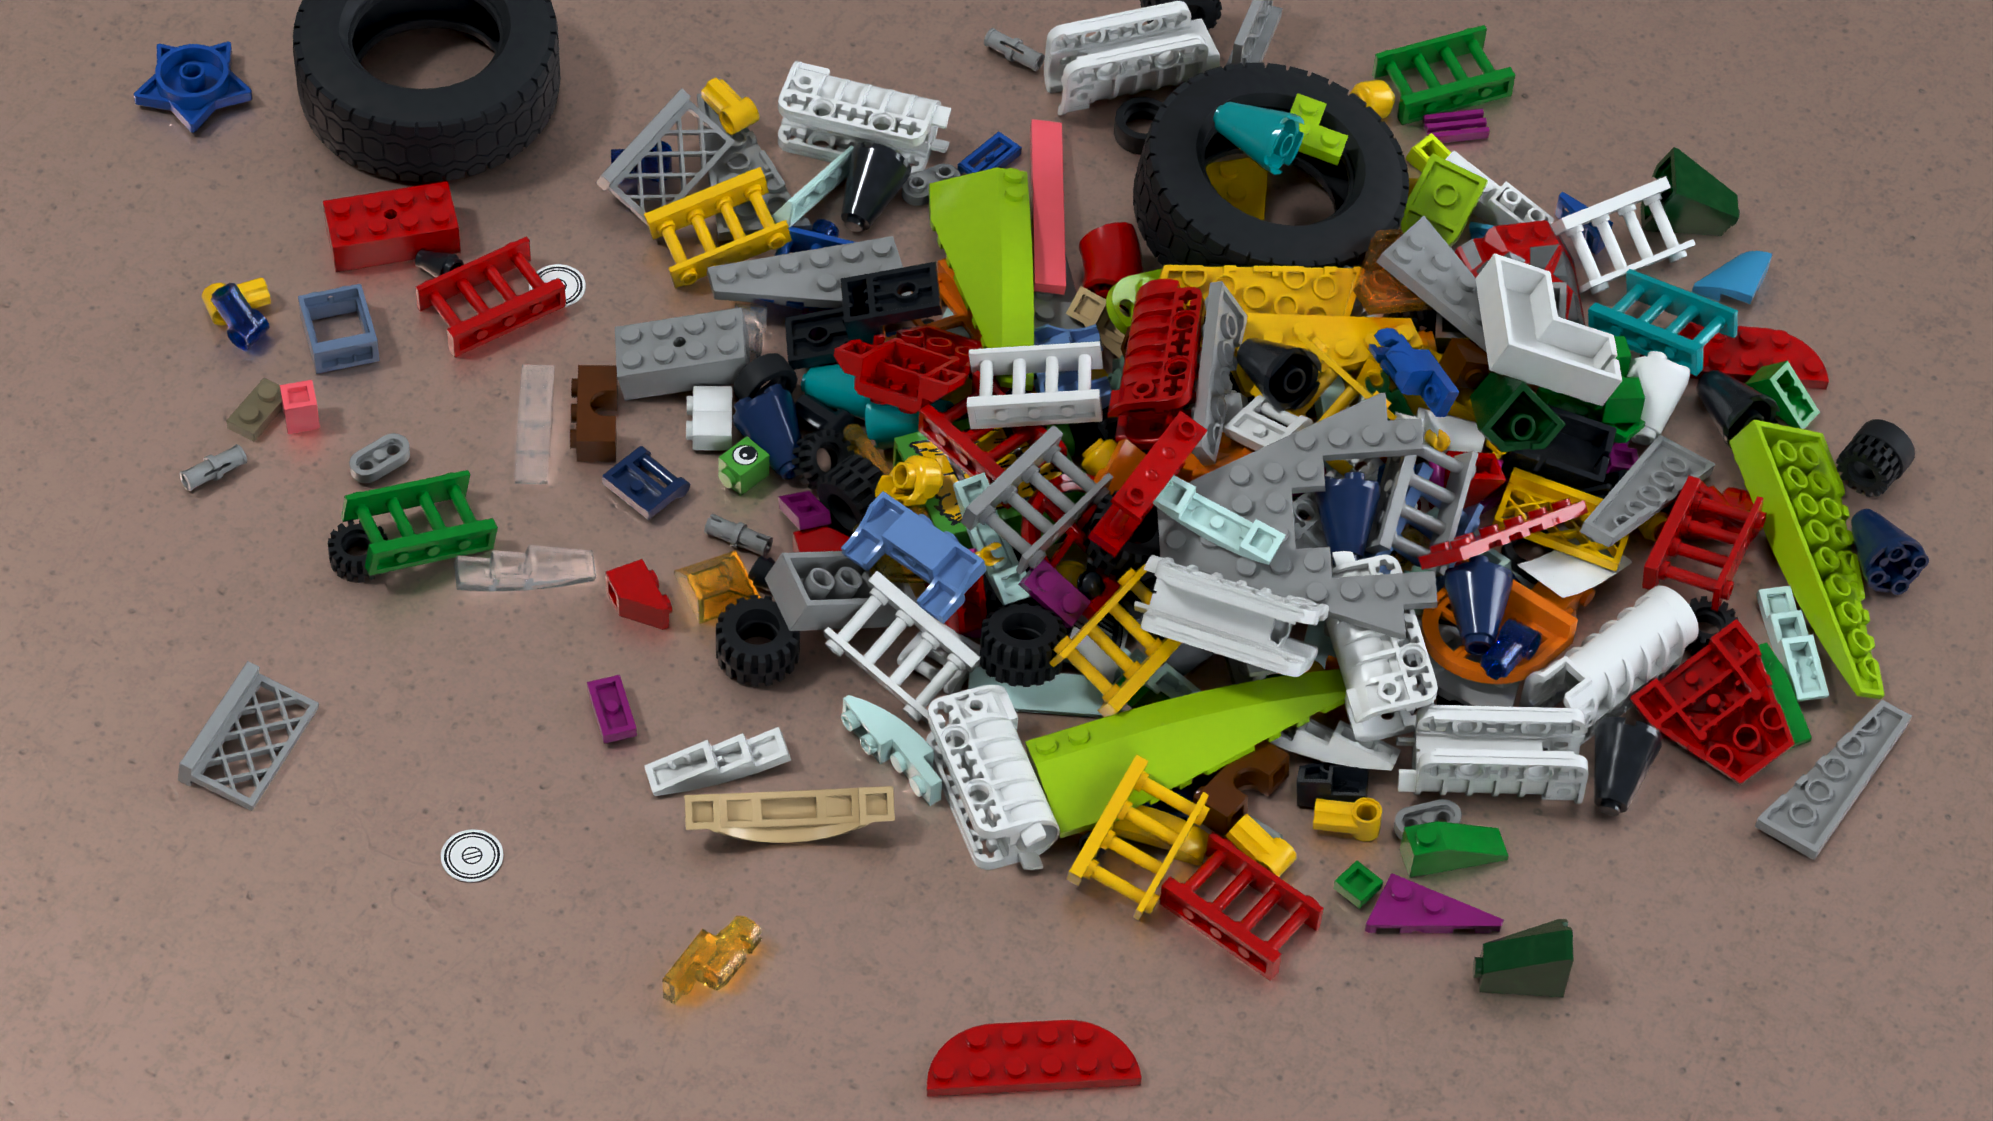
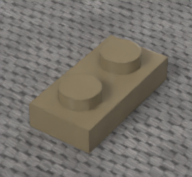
M263 378L226 420L227 429L255 442L283 410L280 385Z

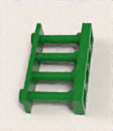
M1485 25L1375 54L1372 76L1376 79L1389 75L1401 96L1397 118L1401 125L1423 120V116L1427 114L1454 112L1512 96L1516 75L1511 67L1495 70L1483 51L1487 32ZM1471 53L1483 74L1468 77L1456 57ZM1444 60L1456 81L1441 85L1428 64ZM1417 68L1429 89L1413 92L1401 72Z
M468 470L455 473L450 472L441 476L364 492H355L344 496L341 513L342 521L347 522L348 520L359 519L371 543L368 546L365 568L369 576L492 550L494 548L498 530L494 519L476 520L465 498L470 480ZM452 500L463 524L446 527L434 503ZM421 506L433 531L415 534L404 509ZM390 513L402 537L384 540L372 516Z

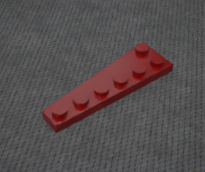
M1570 498L1562 499L1551 503V510L1547 511L1546 506L1528 511V518L1523 519L1522 515L1503 520L1504 527L1499 528L1497 523L1478 529L1480 535L1474 537L1473 532L1454 537L1450 544L1449 541L1429 546L1431 553L1418 557L1421 569L1424 570L1463 561L1490 551L1491 548L1511 543L1510 541L1531 535V533L1545 530L1587 514L1588 510L1585 500L1571 503Z

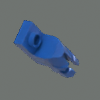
M1393 328L1379 330L1374 337L1384 347L1378 348L1375 344H1369L1368 350L1375 360L1380 363V367L1391 377L1402 394L1420 395L1435 417H1446L1459 394V390L1430 350L1413 349L1406 338Z

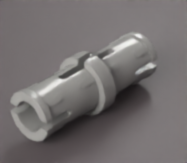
M991 28L985 36L984 45L1004 54L1005 58L1011 62L1017 61L1035 72L1040 69L1044 62V54L1024 45L1023 40L1019 38L1012 39L994 28Z
M236 444L216 456L208 455L204 457L203 462L185 471H181L179 473L180 480L186 490L191 491L193 488L212 479L217 481L223 478L224 473L242 464H246L247 457L242 447Z
M716 514L710 515L704 529V533L729 542L731 547L748 549L764 557L767 556V552L769 553L773 543L772 537L747 528V524L742 522L737 524L723 519Z

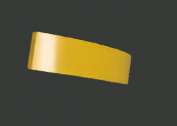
M1144 805L1136 808L1178 833L1181 832L1186 823L1184 819ZM1126 819L1124 821H1116L1111 829L1116 832L1115 836L1169 851L1172 848L1171 844ZM1193 825L1174 859L1201 866L1206 855L1208 836L1210 834ZM1093 829L1080 832L1079 834H1083V835H1084L1085 833H1087L1088 831H1091V830H1093Z

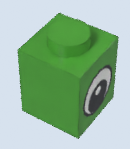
M746 436L718 457V477L725 487L732 488L742 496L769 476L770 455Z

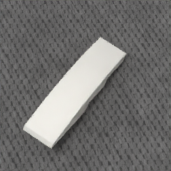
M1309 718L1310 722L1299 728L1293 725L1281 731V737L1270 742L1288 751L1324 762L1392 771L1401 752L1400 749L1381 740H1356L1351 725L1341 720L1334 731Z
M777 727L750 739H746L742 733L713 746L710 745L708 740H705L644 765L652 793L654 796H660L733 781L789 762L791 757L783 733Z

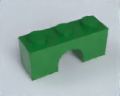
M1614 336L1618 354L1615 359L1619 360L1622 382L1603 406L1593 403V408L1598 410L1602 423H1640L1645 402L1644 392L1639 377H1627L1632 356L1625 336Z

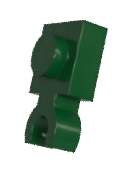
M1383 369L1380 370L1381 377L1384 380L1381 385H1373L1369 377L1365 378V385L1369 392L1374 394L1377 390L1379 393L1386 394V399L1391 402L1388 409L1393 414L1398 412L1414 416L1404 394L1401 393L1398 387L1390 390V377Z

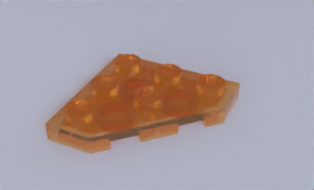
M1401 229L1376 231L1368 246L1353 289L1368 315L1433 309L1376 262L1381 254L1404 234Z

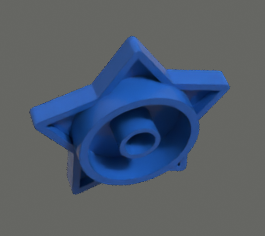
M229 41L210 47L201 44H187L179 47L157 44L155 74L134 93L135 104L172 111L191 133L196 132L216 109L248 102L253 97L252 90L231 71L232 46Z

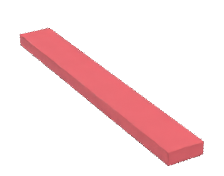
M1032 119L1030 125L1034 292L1064 295L1066 290L1062 123Z

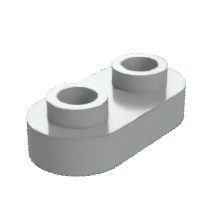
M938 164L910 175L902 186V198L910 205H925L929 203L928 188L930 183L958 177L960 173L953 165Z
M396 433L387 434L354 453L349 462L352 477L361 483H371L405 464L410 457V446L407 438Z
M1446 799L1405 807L1396 814L1394 832L1402 840L1404 827L1435 822L1439 819H1444L1449 823L1460 824L1462 813L1456 803Z

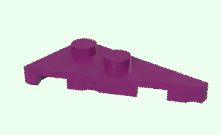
M1391 873L1366 922L1365 931L1376 933L1377 928H1399V933H1412L1414 931H1421L1423 933H1453V929H1475V934H1488L1495 931L1500 932L1504 919Z

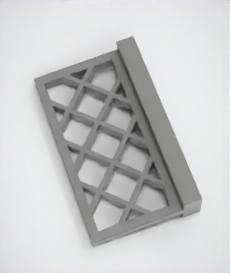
M1252 0L1226 65L1242 63L1245 66V63H1262L1282 16V8L1273 6V0Z
M682 88L596 181L600 188L604 191L608 189L646 225L644 200H660L662 207L666 205V200H673L672 202L684 198L735 142L689 100L691 96ZM687 110L697 118L698 130H682L681 117ZM676 123L677 130H670ZM682 135H699L700 151H684ZM704 135H715L724 145L718 151H705ZM663 136H677L678 151L662 152L661 139ZM656 145L657 152H650ZM707 156H713V157L706 163V157H707ZM644 157H657L658 173H642L641 160ZM662 157H679L680 173H664ZM684 157H700L701 170L698 173H685ZM636 167L637 173L629 174ZM680 178L681 192L679 194L665 195L664 179ZM686 178H693V179L686 185ZM624 179H637L638 195H626L618 185ZM642 179H659L660 195H643Z
M247 661L179 763L178 781L188 786H191L194 782L252 811L319 708V703L260 674V667ZM260 687H263L273 692L276 700L258 704L256 693ZM297 704L307 709L303 716L289 719L285 706ZM279 708L283 721L265 724L261 712ZM256 713L260 726L241 729L240 717ZM286 728L289 736L288 740L272 745L268 732ZM262 733L266 746L248 750L244 737ZM239 739L243 751L225 755L222 748L223 743ZM269 754L272 765L269 768L255 771L251 758ZM246 759L250 772L232 776L228 763ZM222 764L226 777L213 780L203 775L207 767ZM252 780L255 791L249 798L237 792L234 784Z

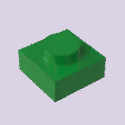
M1357 860L1334 881L1333 889L1360 909L1382 889L1383 880Z

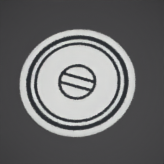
M553 264L536 271L544 283H548L556 278L562 281L565 285V307L579 301L585 292L586 282L583 275L571 266Z
M477 829L464 830L454 834L445 842L441 850V863L445 871L453 878L464 882H478L489 878L500 868L504 855L503 848L499 840L486 831Z

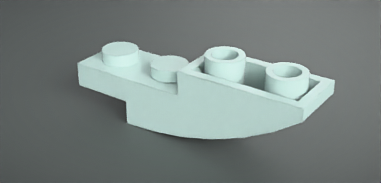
M850 695L844 697L843 713L841 714L842 722L848 731H854L858 736L863 750L868 755L872 754L879 764L890 759L895 770L899 773L903 772L908 778L913 792L918 797L922 796L929 806L940 801L942 780L933 770L934 750L909 725L883 708Z

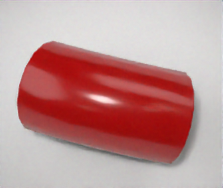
M1114 222L1105 224L1090 231L1079 242V251L1084 268L1082 287L1106 299L1111 287L1122 278L1144 273L1139 239L1134 226L1130 223ZM1119 304V307L1128 311V309L1125 306Z

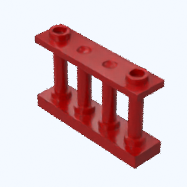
M527 236L515 242H510L500 249L434 279L426 280L415 287L419 311L434 306L450 327L447 329L448 349L455 358L566 306L565 285L562 281L556 278L548 283H544L530 265V240ZM514 268L521 272L533 288L519 296L515 294L501 275ZM489 280L505 302L493 308H488L473 287ZM460 293L463 294L478 314L465 321H461L446 302L447 299Z
M978 370L973 373L972 393L967 397L979 396L980 372ZM993 381V395H1006ZM967 397L944 413L938 412L930 404L920 409L918 431L970 477L985 472L989 484L993 483L1005 471L996 462L1025 442L1032 446L1047 432L1041 425L1010 427L1016 433L987 452L982 451L974 442L994 428L970 429L964 432L952 424L968 412ZM1061 440L1059 443L1060 452L1067 457V448ZM1044 461L1038 468H1040L1041 466H1043V465L1046 464L1047 462ZM1050 462L1055 468L1062 472L1057 466ZM1000 503L1007 510L1012 507L1009 503Z
M1180 410L1110 502L1113 504L1087 538L1115 557L1154 507V500L1167 483L1183 469L1186 464L1184 461L1208 430Z
M1688 476L1644 565L1642 588L1651 590L1653 587L1658 586L1660 580L1665 581L1667 578L1713 592L1711 610L1718 611L1723 599L1729 600L1734 587V581L1732 580L1755 531L1763 529L1767 515L1766 512H1762L1764 498L1757 496L1751 511L1705 498L1704 494L1700 493L1701 479ZM1703 510L1742 522L1744 525L1740 534L1695 521L1692 514L1694 511L1699 512ZM1690 532L1732 545L1733 548L1729 557L1682 543L1680 538L1682 534L1688 535ZM1679 555L1721 568L1722 571L1718 580L1671 566L1669 561L1671 557L1676 558Z
M1212 832L1208 836L1206 856L1209 858L1185 883H1179L1170 876L1162 884L1159 904L1271 981L1279 972L1282 953L1278 950L1303 923L1317 931L1321 926L1324 908L1313 897L1305 896L1238 850L1230 840L1221 838ZM1221 865L1234 874L1236 878L1213 902H1207L1195 894V892ZM1247 885H1250L1264 895L1240 922L1234 921L1223 913L1227 906ZM1275 904L1292 914L1268 941H1263L1250 932Z

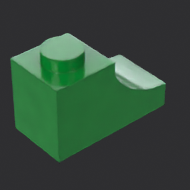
M1788 361L1762 366L1745 383L1771 397L1780 408V413L1776 411V415L1783 419L1789 427L1805 429L1820 413Z

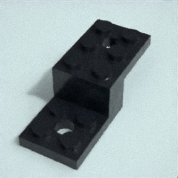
M936 262L841 278L843 307L785 317L788 363L793 370L836 363L837 361L834 358L835 348L856 339L873 344L875 335H884L883 325L942 315ZM905 292H913L910 295L902 296ZM825 336L821 340H814L816 337Z

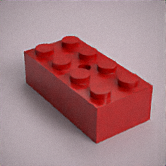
M448 181L323 201L325 226L335 272L415 260L417 253L421 249L451 254L461 252L459 226Z

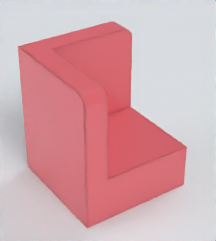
M312 380L280 385L287 433L294 434L318 430L320 423Z

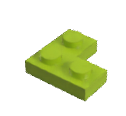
M1297 93L1290 113L1299 115L1304 120V125L1299 123V131L1304 133L1299 152L1338 166L1348 135L1320 126L1319 124L1327 104Z

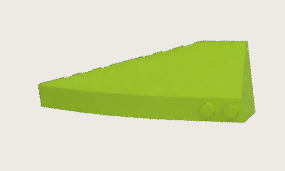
M996 167L930 183L928 188L930 226L932 231H936L938 234L937 242L940 249L945 250V261L948 268H952L955 273L953 279L967 311H971L973 315L972 323L974 328L979 329L981 333L983 348L1033 346L1034 284L1027 172L1015 168L1005 169ZM1034 373L1026 374L1025 390L1032 391ZM1013 375L996 376L1000 387L1012 388Z
M1753 420L1733 437L1729 443L1753 504L1757 496L1764 498L1762 512H1766L1767 515L1763 529L1771 549L1808 622L1854 693L1861 697L1882 699L1885 694L1879 663L1872 658L1871 651L1875 648L1874 638L1868 635L1866 625L1870 622L1869 612L1863 609L1861 602L1866 597L1858 556L1851 551L1854 538L1852 531L1847 530L1846 520L1850 517L1848 506L1842 505L1841 498L1845 495V489L1824 435L1819 432Z
M1340 669L1303 673L1299 677L1285 675L1218 687L1148 704L1025 741L1027 756L1060 829L1059 836L1064 838L1095 827L1136 754L1148 760L1145 772L1150 774L1148 778L1170 790L1175 787L1181 790L1192 784V779L1199 774L1209 775L1255 751V745L1264 740L1270 743L1281 737V731L1293 725L1299 728L1310 722L1309 718L1319 711L1327 713L1344 704L1346 688ZM1133 790L1128 801L1133 803L1132 807L1135 809L1146 802L1152 805L1160 801L1143 790L1140 792Z

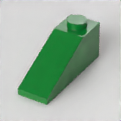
M1767 642L1758 645L1762 654L1761 660L1773 684L1772 689L1776 700L1781 705L1795 743L1791 748L1810 742L1812 736L1783 665Z
M1440 821L1404 827L1399 849L1409 878L1506 861L1509 857L1499 828Z

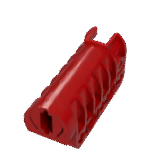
M1156 279L1145 283L1138 290L1135 297L1120 389L1112 390L1107 414L1108 418L1118 417L1115 434L1117 443L1127 439L1140 450H1150L1180 410L1192 418V409L1183 410V408L1196 401V391L1195 393L1192 392L1194 379L1199 376L1200 366L1197 360L1199 352L1202 351V347H1200L1201 330L1206 310L1204 297L1200 289L1196 287L1181 288L1179 281L1173 279ZM1189 300H1191V301H1190V309H1191V310H1188V309H1187V306H1186V304H1188Z

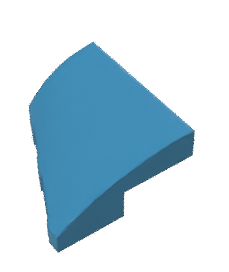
M1763 251L1742 253L1697 281L1693 286L1692 292L1718 302L1723 294L1751 304L1769 269L1772 253Z

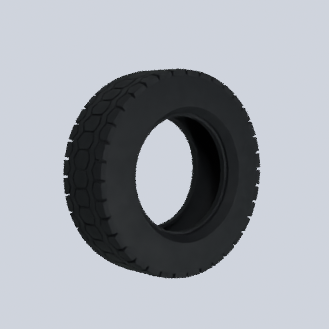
M302 0L294 23L293 56L298 95L306 120L319 140L335 155H340V158L353 166L358 165L359 169L372 174H376L378 171L379 176L396 180L398 175H400V180L419 182L420 177H423V182L442 181V176H445L446 181L465 178V172H467L468 176L485 172L486 165L489 169L505 163L506 158L510 160L522 152L523 147L527 148L538 137V134L543 131L556 107L561 77L558 24L551 0ZM421 28H443L468 33L482 40L495 53L490 63L474 77L450 86L428 89L404 88L382 82L367 72L360 64L367 52L381 40L398 33Z
M1242 63L1225 65L1224 68L1222 66L1205 71L1204 74L1200 73L1188 79L1187 82L1185 81L1178 86L1157 111L1149 128L1134 179L1133 206L1136 222L1144 241H1146V245L1154 257H1158V262L1162 266L1203 265L1204 267H1223L1224 265H1236V267L1304 266V268L1337 266V268H1344L1345 265H1348L1351 268L1369 267V261L1373 257L1379 259L1380 253H1383L1393 244L1406 209L1409 175L1405 157L1402 155L1403 151L1397 139L1393 138L1394 134L1385 121L1381 122L1382 118L1370 106L1366 107V102L1354 93L1348 96V89L1334 81L1329 85V79L1313 72L1310 76H1307L1308 71L1292 66H1290L1289 70H1286V65L1268 63L1266 68L1264 63H1245V66ZM1297 93L1326 103L1327 105L1319 125L1348 135L1338 166L1299 151L1291 164L1309 174L1323 186L1332 201L1335 213L1317 223L1290 226L1260 220L1244 213L1223 199L1211 184L1206 167L1222 157L1245 153L1215 129L1213 116L1220 105H1224L1226 102H1234L1290 113Z

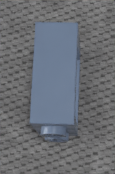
M361 284L342 286L336 289L298 296L300 317L316 374L380 361L378 340ZM352 312L358 313L363 334L318 343L312 323L313 320Z

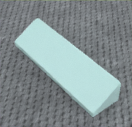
M850 146L778 209L772 215L774 222L779 223L786 220L788 227H791L847 178L851 153L854 147Z
M977 666L972 673H969L968 689L983 685L1003 686L1017 712L1102 718V715L1097 710L1103 705V699L1101 698L1103 694L1082 674L1060 673L1055 675V679L1052 681H1044L1043 685H1030V687L1016 685L1014 687L1009 686L1005 682L995 681V677H989L986 674V670L982 669V667Z

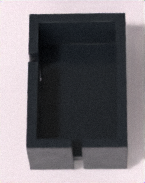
M1546 404L1566 424L1545 449H1522L1510 451L1503 455L1502 469L1512 472L1514 467L1583 492L1585 488L1604 483L1610 459L1608 456L1612 451L1617 428Z

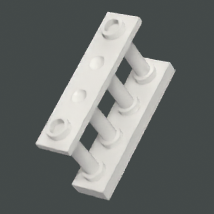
M1666 176L1563 217L1551 224L1556 236L1565 233L1567 238L1571 237L1589 278V282L1579 287L1580 294L1590 290L1592 295L1608 289V282L1625 276L1629 269L1637 271L1667 258L1672 263L1688 256L1685 250L1696 245L1694 239L1679 245L1660 202L1663 199L1661 193L1671 188ZM1642 201L1645 206H1649L1668 249L1655 255L1651 251L1634 212L1637 209L1635 204ZM1618 212L1619 217L1623 216L1642 259L1628 266L1608 222L1611 220L1609 215ZM1590 222L1593 227L1597 226L1616 270L1604 276H1601L1582 233L1584 231L1583 225Z
M1100 341L969 349L972 377L973 373L977 370L980 372L979 396L967 397L970 429L1102 422L1103 411L1100 389H1091V370L1103 369ZM1078 370V390L1058 391L1059 372ZM1045 373V392L1025 394L1026 374ZM1013 375L1012 394L993 395V376Z
M876 571L868 580V587L872 589L869 592L871 595L838 634L830 627H827L824 631V637L828 640L825 645L839 657L844 653L905 705L902 710L916 722L922 719L928 724V710L926 707L958 670L962 671L966 668L972 673L980 663L981 657L881 573ZM889 603L897 610L895 614L897 618L863 656L848 642L880 605L885 606ZM912 625H915L923 632L921 635L922 640L890 677L886 676L874 664L906 627L910 628ZM940 646L949 654L946 658L948 662L916 699L912 698L900 685L932 648L936 650Z

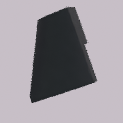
M1329 762L1299 766L1297 806L1315 807L1316 799L1354 803L1360 798L1367 797L1369 769Z

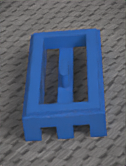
M998 131L958 163L957 169L960 174L964 172L971 174L996 167L1005 168L1021 155L1022 147ZM1003 143V145L1000 146L997 150L992 151L999 144ZM985 156V159H984L981 163H979V164H978L976 167H974V168L972 167L974 164H976L979 160H981V159Z

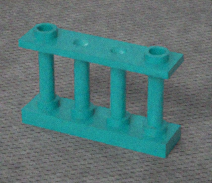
M1629 269L1626 272V295L1612 308L1595 302L1588 309V327L1614 336H1625L1629 350L1648 357V353L1651 351L1662 352L1667 356V360L1688 367L1691 370L1690 374L1697 376L1703 370V347L1718 332L1732 338L1737 336L1738 310ZM1636 301L1651 306L1638 319L1624 314ZM1664 311L1678 316L1666 329L1651 324ZM1690 322L1705 327L1693 340L1678 335Z

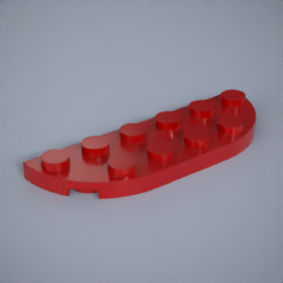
M1691 322L1678 335L1693 340L1705 327ZM1738 326L1735 338L1718 332L1703 347V370L1697 376L1692 374L1689 376L1690 379H1699L1706 372L1719 370L1742 383H1746L1762 366L1788 361L1805 388L1826 390L1829 383L1828 374L1822 360L1806 343L1783 330Z
M1077 1020L994 1023L966 1029L952 1037L940 1048L929 1068L927 1097L1141 1085L1142 1077L1139 1065L1127 1045L1116 1035L1098 1025Z

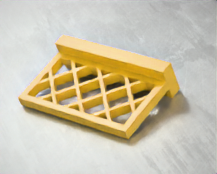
M1514 467L1492 524L1497 523L1499 528L1504 527L1503 520L1505 519L1502 517L1522 515L1523 519H1526L1527 517L1524 513L1546 506L1547 511L1551 510V503L1562 499L1570 498L1571 503L1585 500L1588 513L1563 522L1569 530L1560 531L1555 525L1547 528L1549 532L1547 534L1538 531L1531 533V535L1524 537V539L1616 572L1630 533L1608 548L1603 544L1591 542L1586 535L1580 532L1584 521L1603 499ZM1576 538L1580 545L1570 543L1567 539ZM1607 549L1614 558L1601 554L1599 550Z

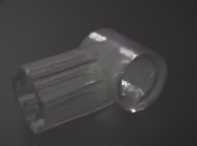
M735 303V308H742L747 325L751 362L762 354L763 334H766L768 306Z

